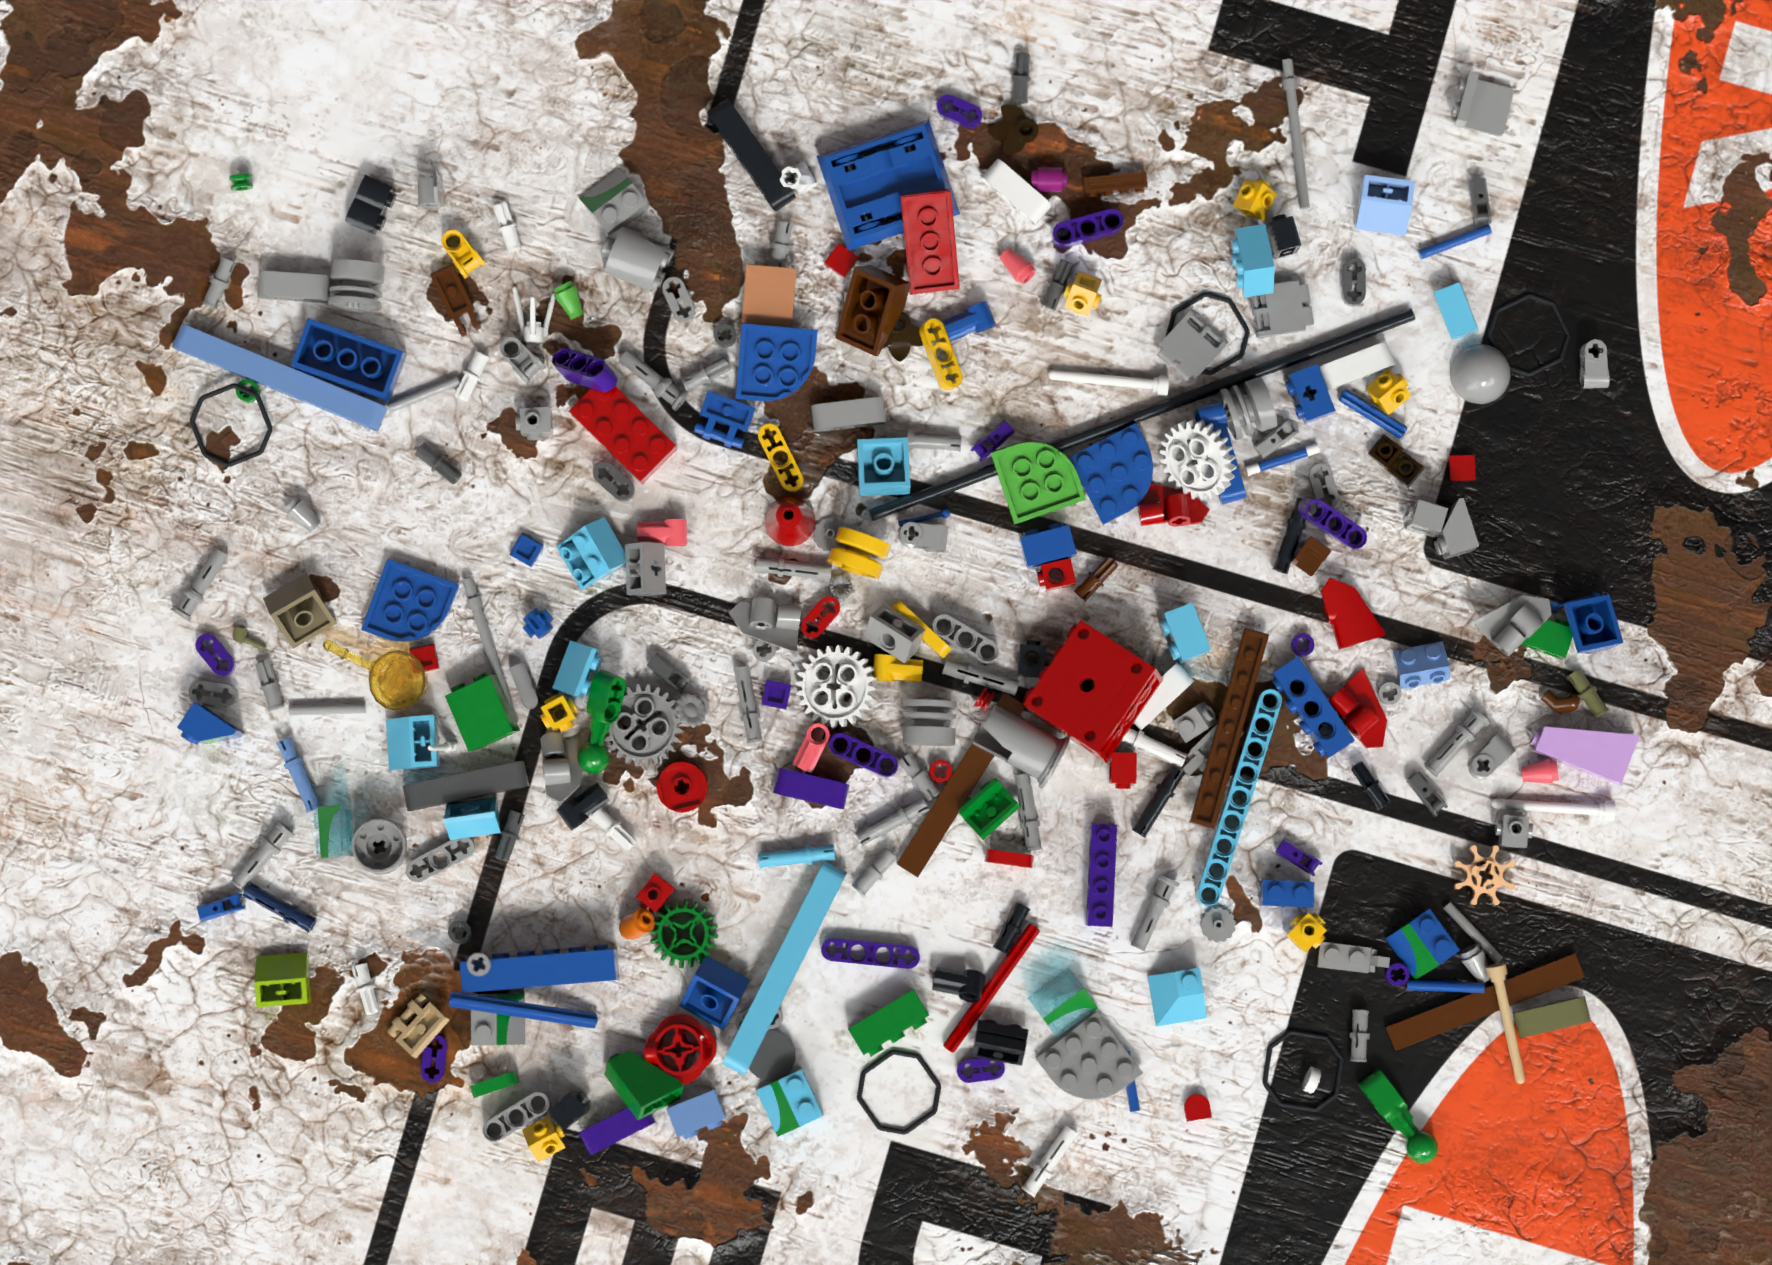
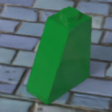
M628 1050L622 1054L617 1053L607 1061L604 1075L637 1120L680 1100L684 1085Z

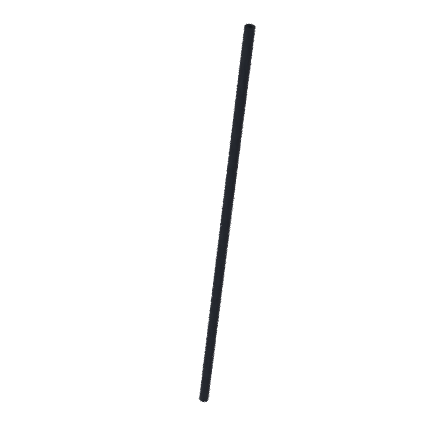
M1410 308L1047 444L1058 449L1060 452L1129 427L1134 423H1140L1218 394L1222 389H1231L1234 385H1242L1246 381L1272 374L1415 320V315ZM994 463L869 509L872 521L997 476Z

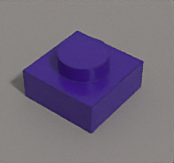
M766 680L762 705L787 710L792 685Z

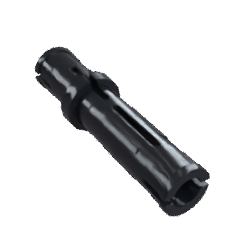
M1298 497L1296 498L1291 517L1287 519L1286 532L1272 568L1283 574H1288L1302 530L1306 528V520L1298 512V505L1302 498Z
M1171 765L1162 783L1157 784V791L1134 828H1132L1134 832L1146 838L1169 798L1174 797L1175 793L1173 792L1186 773Z

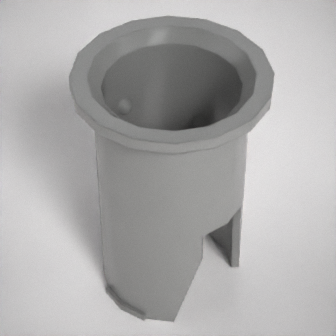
M994 704L987 720L982 721L972 744L1036 778L1039 783L1038 787L1042 789L1060 762L1070 737L1065 736L1064 739H1058Z

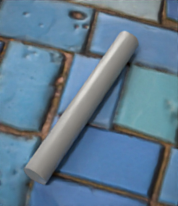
M457 376L390 402L387 404L390 413H393L459 386L460 381Z
M365 703L289 705V715L366 713Z
M1451 901L1443 907L1474 942L1484 949V952L1495 964L1503 958Z

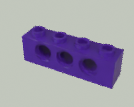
M1090 824L1086 926L1113 927L1117 825Z

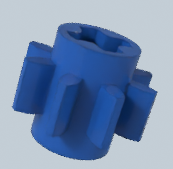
M536 608L524 617L523 621L527 625L523 629L529 637L532 638L536 635L538 639H541L554 628L550 623L554 618L546 609L541 612Z

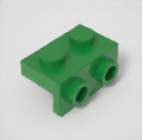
M994 778L992 781L985 783L973 798L967 799L958 810V813L975 833L984 840L1021 806L1001 783Z

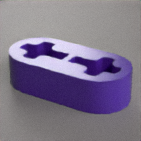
M944 95L937 102V112L942 118L968 129H974L981 124L982 111L976 105L953 95ZM951 101L952 107L957 109L958 112L949 110L948 113H945L944 107L941 105ZM961 111L967 114L974 111L975 117L978 118L977 121L967 122V117L962 115Z
M203 634L198 637L195 643L196 650L213 672L223 677L231 675L235 671L236 662L221 642L210 634ZM204 640H213L214 643L211 645L215 651L213 655L208 650H202L204 647L202 642ZM219 656L224 661L229 660L227 664L229 669L227 671L223 669L218 670L220 663L216 660V657Z
M439 1034L435 1038L439 1039L438 1041L440 1044H443V1048L437 1050V1056L433 1057V1048L429 1047V1044L423 1050L421 1076L430 1083L440 1081L445 1073L448 1042L445 1037ZM432 1060H436L435 1068L440 1070V1073L436 1074L434 1079L430 1078L429 1073H426V1068L432 1066Z
M983 1058L967 1059L958 1065L957 1075L965 1083L995 1080L1004 1074L1005 1065L1004 1062L995 1061L996 1065L1001 1066V1069L997 1070V1075H992L991 1071L982 1072V1067L990 1066V1061L993 1060ZM965 1064H970L971 1068L979 1067L980 1072L972 1073L970 1079H967L965 1074H961V1070L965 1069Z

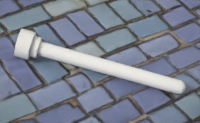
M1050 370L1048 372V377L1051 380L1153 389V392H1158L1157 395H1168L1169 376L1159 375V377H1154V379L1061 370Z
M1494 799L1491 802V806L1494 809L1597 815L1603 821H1614L1615 801L1604 800L1603 803H1598V805Z

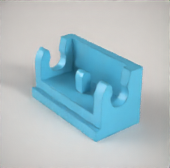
M1460 282L1433 292L1451 339H1459L1479 331Z

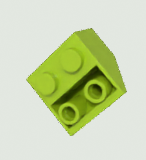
M308 952L256 956L254 981L256 1008L312 1003Z

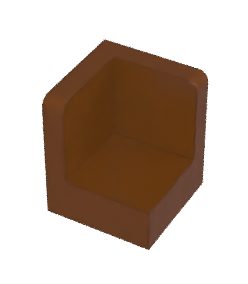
M1310 536L1291 563L1311 577L1328 557L1331 550Z

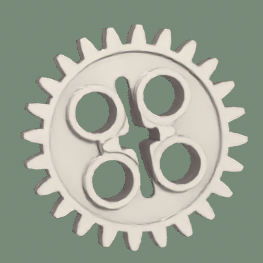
M1191 419L1188 422L1184 420L1173 426L1165 434L1166 439L1161 441V444L1165 447L1159 452L1165 455V458L1160 460V463L1167 464V468L1163 472H1170L1171 476L1168 481L1175 480L1177 482L1175 489L1182 487L1184 495L1191 492L1192 499L1198 496L1201 500L1207 497L1212 499L1224 492L1231 485L1229 481L1235 478L1231 472L1237 467L1231 464V461L1236 459V456L1229 455V451L1233 449V446L1225 445L1228 438L1224 437L1221 439L1219 437L1221 430L1219 429L1214 432L1212 423L1205 427L1204 420L1197 423L1195 419Z
M841 645L836 646L835 652L832 646H827L826 653L822 649H818V657L809 655L811 664L802 663L806 671L798 672L803 681L796 682L797 686L802 687V690L797 692L796 695L804 697L799 705H808L804 713L811 714L814 712L812 720L818 721L822 718L821 724L827 725L830 721L831 727L836 728L839 721L841 727H847V719L851 724H855L856 715L864 718L865 715L862 710L872 709L867 704L868 700L876 701V698L870 695L871 692L878 690V688L871 686V683L876 681L877 677H870L869 675L873 672L874 667L866 668L865 666L869 660L866 658L859 660L861 652H855L852 655L851 647H847L844 653ZM837 664L840 665V668H839L838 672H837V669H836V665H837ZM825 666L830 670V676L826 680L821 677V670ZM852 668L855 675L853 680L849 682L845 678V673L847 669ZM833 684H841L840 689H833ZM825 691L828 695V701L825 705H822L819 701V696ZM847 693H850L853 697V702L849 707L845 706L843 702L844 696ZM835 701H836V704H837V708H836V709H834V707H833V705L835 704Z

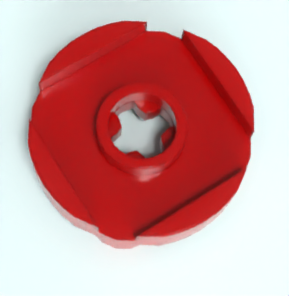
M676 762L667 766L660 774L656 789L660 801L668 809L678 813H686L695 810L704 802L708 784L703 772L695 765L687 762ZM683 780L684 784L689 783V788L686 789V794L681 795L680 791H675V787L679 785L678 781Z

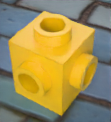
M1257 178L1256 181L1245 179L1232 206L1247 217L1265 221L1277 193L1269 188L1270 184L1262 179Z
M1078 271L1074 283L1069 282L1065 290L1064 297L1068 298L1065 308L1086 316L1089 315L1092 307L1097 309L1102 295L1097 292L1102 279Z
M1389 369L1365 388L1374 404L1387 415L1411 397L1406 388L1409 385L1406 379L1400 373L1395 375Z
M556 694L544 701L546 705L541 707L544 714L540 715L547 729L552 727L554 731L560 730L562 733L574 726L573 721L577 720L575 713L578 712V709L571 698L567 700L565 696L559 697ZM560 709L565 712V716L562 719L556 717V712Z
M1299 913L1289 923L1292 928L1285 934L1304 953L1311 946L1316 949L1325 940L1326 937L1323 934L1327 930L1323 927L1325 922L1316 913L1312 915L1309 913L1304 915ZM1306 926L1311 929L1309 935H1306L1304 932Z
M550 1116L522 1129L527 1145L538 1162L565 1148L562 1140L565 1133L558 1123H553Z

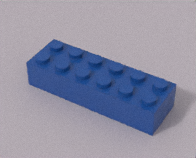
M609 944L594 946V951H586L585 947L568 948V953L561 954L560 949L543 950V955L535 956V951L517 952V957L509 958V953L491 954L490 970L483 976H475L469 972L467 962L470 956H466L465 962H460L462 993L619 980L617 949H611ZM482 957L479 960H473L472 964L475 965L474 970L476 972L479 969L486 968Z

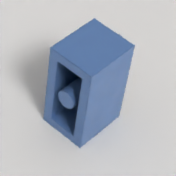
M715 1089L667 1108L677 1137L683 1135L685 1140L698 1135V1129L707 1126L708 1130L723 1125L721 1120L726 1118Z

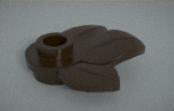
M1002 105L1001 113L1003 120L993 124L988 129V132L995 140L1004 142V154H1016L1023 149L1025 143H1030L1036 139L1039 131L1038 125L1033 119L1026 118L1024 111L1018 106ZM1028 127L1031 132L1028 135H1024L1021 129Z
M904 312L898 318V320L903 322V327L900 329L894 327L882 348L888 347L890 354L898 362H902L908 356L911 346H923L919 334L920 328L911 324L909 316Z

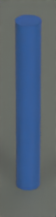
M1487 224L1418 250L1419 257L1422 260L1492 233L1491 227Z
M1407 981V990L1484 993L1485 983Z

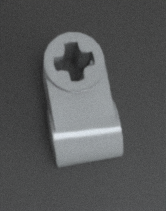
M507 337L501 342L500 352L527 385L530 383L532 376L540 369L544 370L546 368L517 338ZM510 343H515L519 347L517 354L507 355L505 347Z
M1590 340L1582 345L1580 349V384L1582 389L1608 388L1607 348L1601 340ZM1593 348L1598 350V354L1594 356L1588 350Z
M908 522L901 527L899 540L902 545L908 548L944 553L946 551L948 526ZM909 529H912L913 534L917 535L912 541L908 540L907 535H904Z
M1497 732L1471 760L1468 767L1469 773L1475 779L1486 778L1501 766L1516 749ZM1485 762V770L1479 772L1477 770L1479 764Z

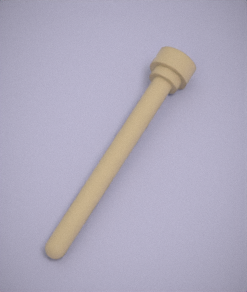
M1496 963L1485 967L1487 978L1494 982L1515 1081L1518 1084H1523L1525 1082V1075L1504 980H1506L1505 975L1508 974L1506 964Z

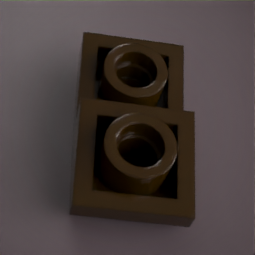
M1385 434L1368 452L1371 458L1407 488L1413 484L1424 470L1423 465L1405 453L1401 446Z

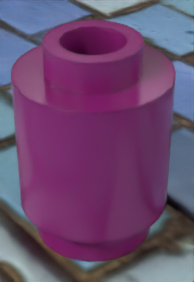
M1038 167V169H1032V187L1038 189V192H1062L1063 187H1067L1068 174L1063 172L1062 167Z

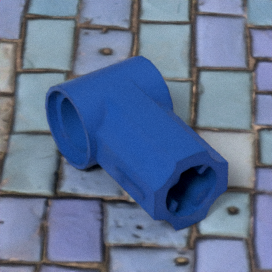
M987 301L977 303L967 308L965 312L942 321L950 342L973 332H983L996 325Z

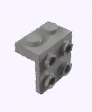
M1469 71L1465 78H1461L1458 92L1461 93L1459 102H1455L1452 116L1455 117L1454 126L1500 137L1505 130L1514 91L1510 87L1478 80L1479 73Z

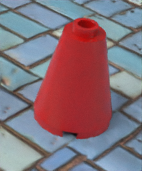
M786 496L776 500L768 508L765 516V527L772 540L778 544L789 547L797 546L808 540L813 533L815 515L810 505L803 499ZM788 514L794 515L793 518L790 520H787L784 517Z

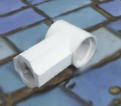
M805 162L798 163L795 166H788L782 170L780 178L782 185L795 189L798 195L809 191L817 185Z

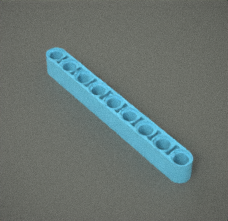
M1274 689L1265 690L1256 701L1196 891V899L1203 906L1215 905L1221 897L1282 704L1281 695ZM1270 694L1275 697L1276 705L1273 708H1267L1263 704V697ZM1262 718L1268 722L1266 732H1259L1256 729L1255 722L1257 719ZM1252 742L1257 743L1261 748L1260 754L1256 757L1251 756L1247 750L1248 745ZM1242 767L1251 768L1253 771L1251 780L1245 781L1241 778L1240 770ZM1235 791H1241L1245 794V802L1242 805H1237L1233 802L1232 795ZM1233 815L1237 818L1238 825L1235 829H1229L1225 826L1226 816ZM1220 839H1225L1230 843L1229 852L1224 854L1218 851L1217 843ZM1213 863H1217L1222 867V875L1219 878H1214L1209 873V868ZM1206 887L1213 889L1215 893V898L1211 902H1206L1202 899L1201 893Z
M826 861L823 862L722 1065L745 1076L847 874L846 871Z

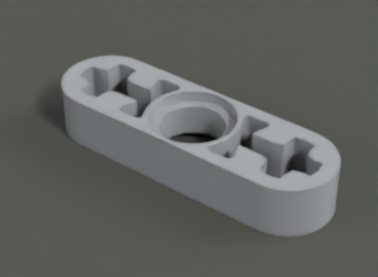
M469 837L451 840L410 861L406 866V875L413 882H423L471 857L475 851V844ZM461 840L463 843H469L468 853L458 852L454 854L457 859L453 861L452 854L446 848L450 845L451 850L458 848V842ZM437 852H444L447 855L448 861L444 866L439 867L435 865L433 857ZM428 857L429 864L434 871L430 873V868H427L421 872L422 877L420 878L417 875H412L413 865L417 864L421 867L427 864L424 859Z

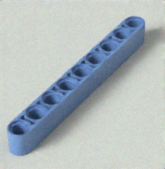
M181 324L172 348L377 432L388 409L379 403L184 324Z

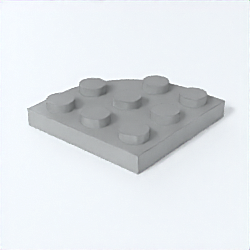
M1097 1012L1036 1058L1047 1075L1061 1090L1082 1099L1098 1100L1113 1096L1144 1074Z

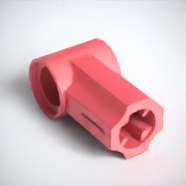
M666 519L664 522H637L638 542L664 543L665 546H686L687 520Z
M816 723L809 727L792 763L793 765L812 774L831 736L830 730L826 725ZM816 727L823 728L826 733L825 739L821 742H817L812 738V731Z

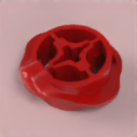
M681 1013L673 1014L666 1017L648 1037L644 1045L643 1055L647 1062L679 1080L682 1084H688L696 1080L713 1061L718 1049V1043L714 1035L692 1016ZM675 1028L672 1044L662 1047L665 1035ZM683 1029L693 1033L699 1043L689 1042L686 1039L685 1033H683ZM679 1045L685 1048H692L682 1052V1054L680 1051L669 1050ZM700 1051L697 1062L691 1068L686 1069L689 1054ZM663 1054L673 1056L678 1069L670 1066L665 1061Z

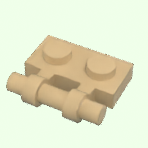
M422 993L415 1000L412 999L407 1004L408 1008L400 1017L397 1016L392 1021L393 1025L387 1031L393 1038L401 1031L402 1034L395 1041L415 1059L449 1022V1019L431 1002L423 1009L422 1006L428 1001V998ZM417 1014V1017L408 1026L407 1023Z

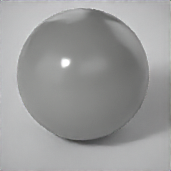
M1474 344L1461 350L1454 358L1450 368L1451 384L1456 393L1470 403H1490L1498 399L1506 391L1510 381V366L1506 357L1495 347L1486 344Z

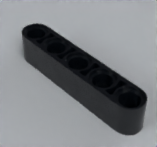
M728 98L706 112L713 125L775 212L796 199L792 189L782 185L780 181L782 175Z

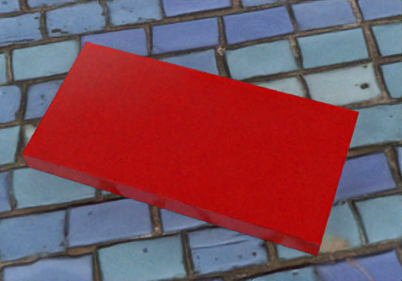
M941 189L900 194L908 282L911 283L909 294L960 289L951 190Z

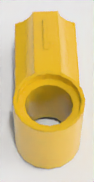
M874 654L872 677H877L876 681H922L923 660L909 659L904 663L892 655Z

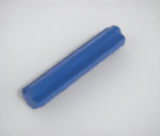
M1345 389L1340 395L1339 401L1394 436L1402 438L1407 431L1406 425L1387 415L1348 389Z

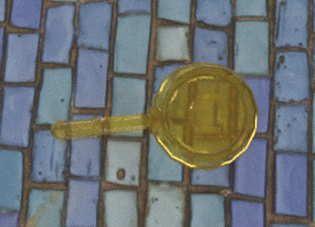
M325 640L322 643L325 651H329L339 656L342 660L345 659L369 670L370 691L375 701L386 709L393 711L406 710L415 705L426 692L428 677L426 676L425 668L411 653L401 650L389 651L372 662L349 651L348 648L339 646L332 640Z

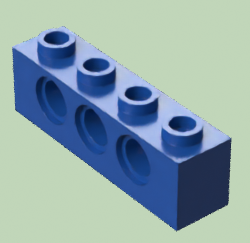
M1299 656L1271 674L1273 679L1270 681L1273 687L1279 693L1283 692L1287 698L1285 701L1287 708L1292 714L1297 713L1302 720L1299 722L1301 729L1306 735H1312L1316 741L1313 746L1321 757L1325 755L1328 759L1355 741ZM1292 681H1299L1303 685L1301 694L1297 695L1291 692L1290 684ZM1306 702H1313L1317 706V713L1314 716L1305 713L1304 705ZM1321 723H1326L1331 727V734L1328 737H1323L1319 734L1318 727Z

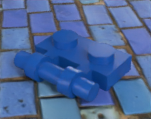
M708 391L700 412V416L708 418L707 425L697 423L694 432L703 435L702 438L708 440L712 438L724 443V446L730 448L735 446L742 449L745 439L736 437L737 430L748 432L756 408ZM716 422L730 426L728 433L714 429Z

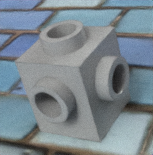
M539 403L526 404L525 408H519L520 415L515 416L516 430H521L523 437L533 441L542 440L544 435H553L552 409L550 407H541ZM537 419L536 424H530L532 420Z
M1508 811L1507 815H1501L1500 820H1496L1495 835H1499L1498 846L1527 848L1528 838H1532L1533 823H1529L1530 817H1523V812ZM1512 825L1516 827V833H1513Z

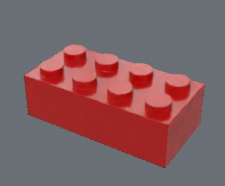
M616 386L607 392L590 389L569 410L570 415L642 485L678 450L677 446Z

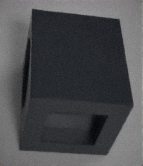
M1026 640L1025 644H1020L1017 676L1039 677L1040 672L1044 668L1046 646H1040L1041 641ZM1028 652H1034L1038 655L1039 662L1036 665L1031 666L1025 662L1024 657Z

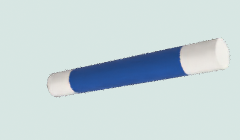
M1315 443L1245 466L1247 475L1250 476L1320 453L1318 444Z

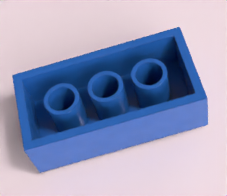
M308 318L291 366L300 372L390 403L406 359V354L401 350Z

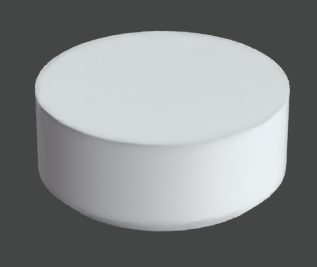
M1312 1066L1308 1069L1302 1085L1303 1091L1313 1093L1316 1090L1321 1077L1320 1069Z

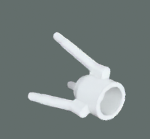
M514 286L512 290L520 325V337H524V343H543V337H548V327L555 304L554 295L556 294H551L543 327H541V322H536L535 297H530V322H526L525 326L518 290Z

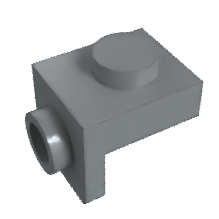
M1202 702L1172 721L1185 743L1215 725L1217 720L1213 709L1207 706L1205 702Z

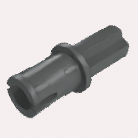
M1017 53L1015 55L1014 76L1011 77V80L1014 81L1012 103H1028V82L1031 81V77H1029L1030 55L1027 53Z
M1066 260L1059 261L1052 280L1048 281L1049 286L1041 305L1056 310L1063 290L1067 288L1065 285L1073 268L1072 263Z
M423 443L416 451L415 456L432 468V472L436 471L453 485L460 480L462 473L447 462L444 455L440 456L426 443Z
M512 810L509 811L504 830L500 833L502 837L495 855L498 860L504 862L510 860L515 842L520 838L518 834L525 818L524 814Z

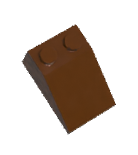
M872 265L855 267L835 338L871 355L879 356L905 307L911 283Z

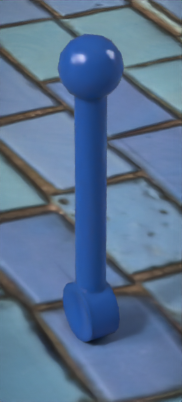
M944 508L938 513L898 521L899 527L908 522L917 523L938 517L948 518L950 511Z
M1594 591L1591 595L1558 604L1552 602L1550 603L1551 612L1554 613L1559 608H1563L1565 603L1598 597L1600 594Z

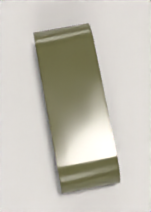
M1585 996L1513 1013L1519 1038L1591 1021Z

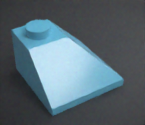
M1200 968L1147 976L1156 1027L1207 1018Z

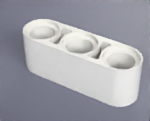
M996 159L981 176V180L1033 225H1036L1052 207L1046 198L1000 159Z
M1383 342L1324 364L1319 368L1328 391H1332L1390 369L1395 364L1387 343Z
M1178 662L1162 676L1164 680L1135 720L1134 724L1140 730L1148 725L1195 681Z

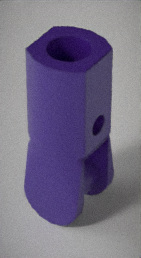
M1003 420L975 444L971 451H975L980 457V462H982L990 455V452L1002 445L1015 431L1007 421ZM986 440L993 446L990 450H987L982 445Z
M1286 838L1281 841L1275 851L1312 876H1315L1314 871L1318 865H1322L1320 860ZM1304 855L1310 859L1306 866L1299 863Z

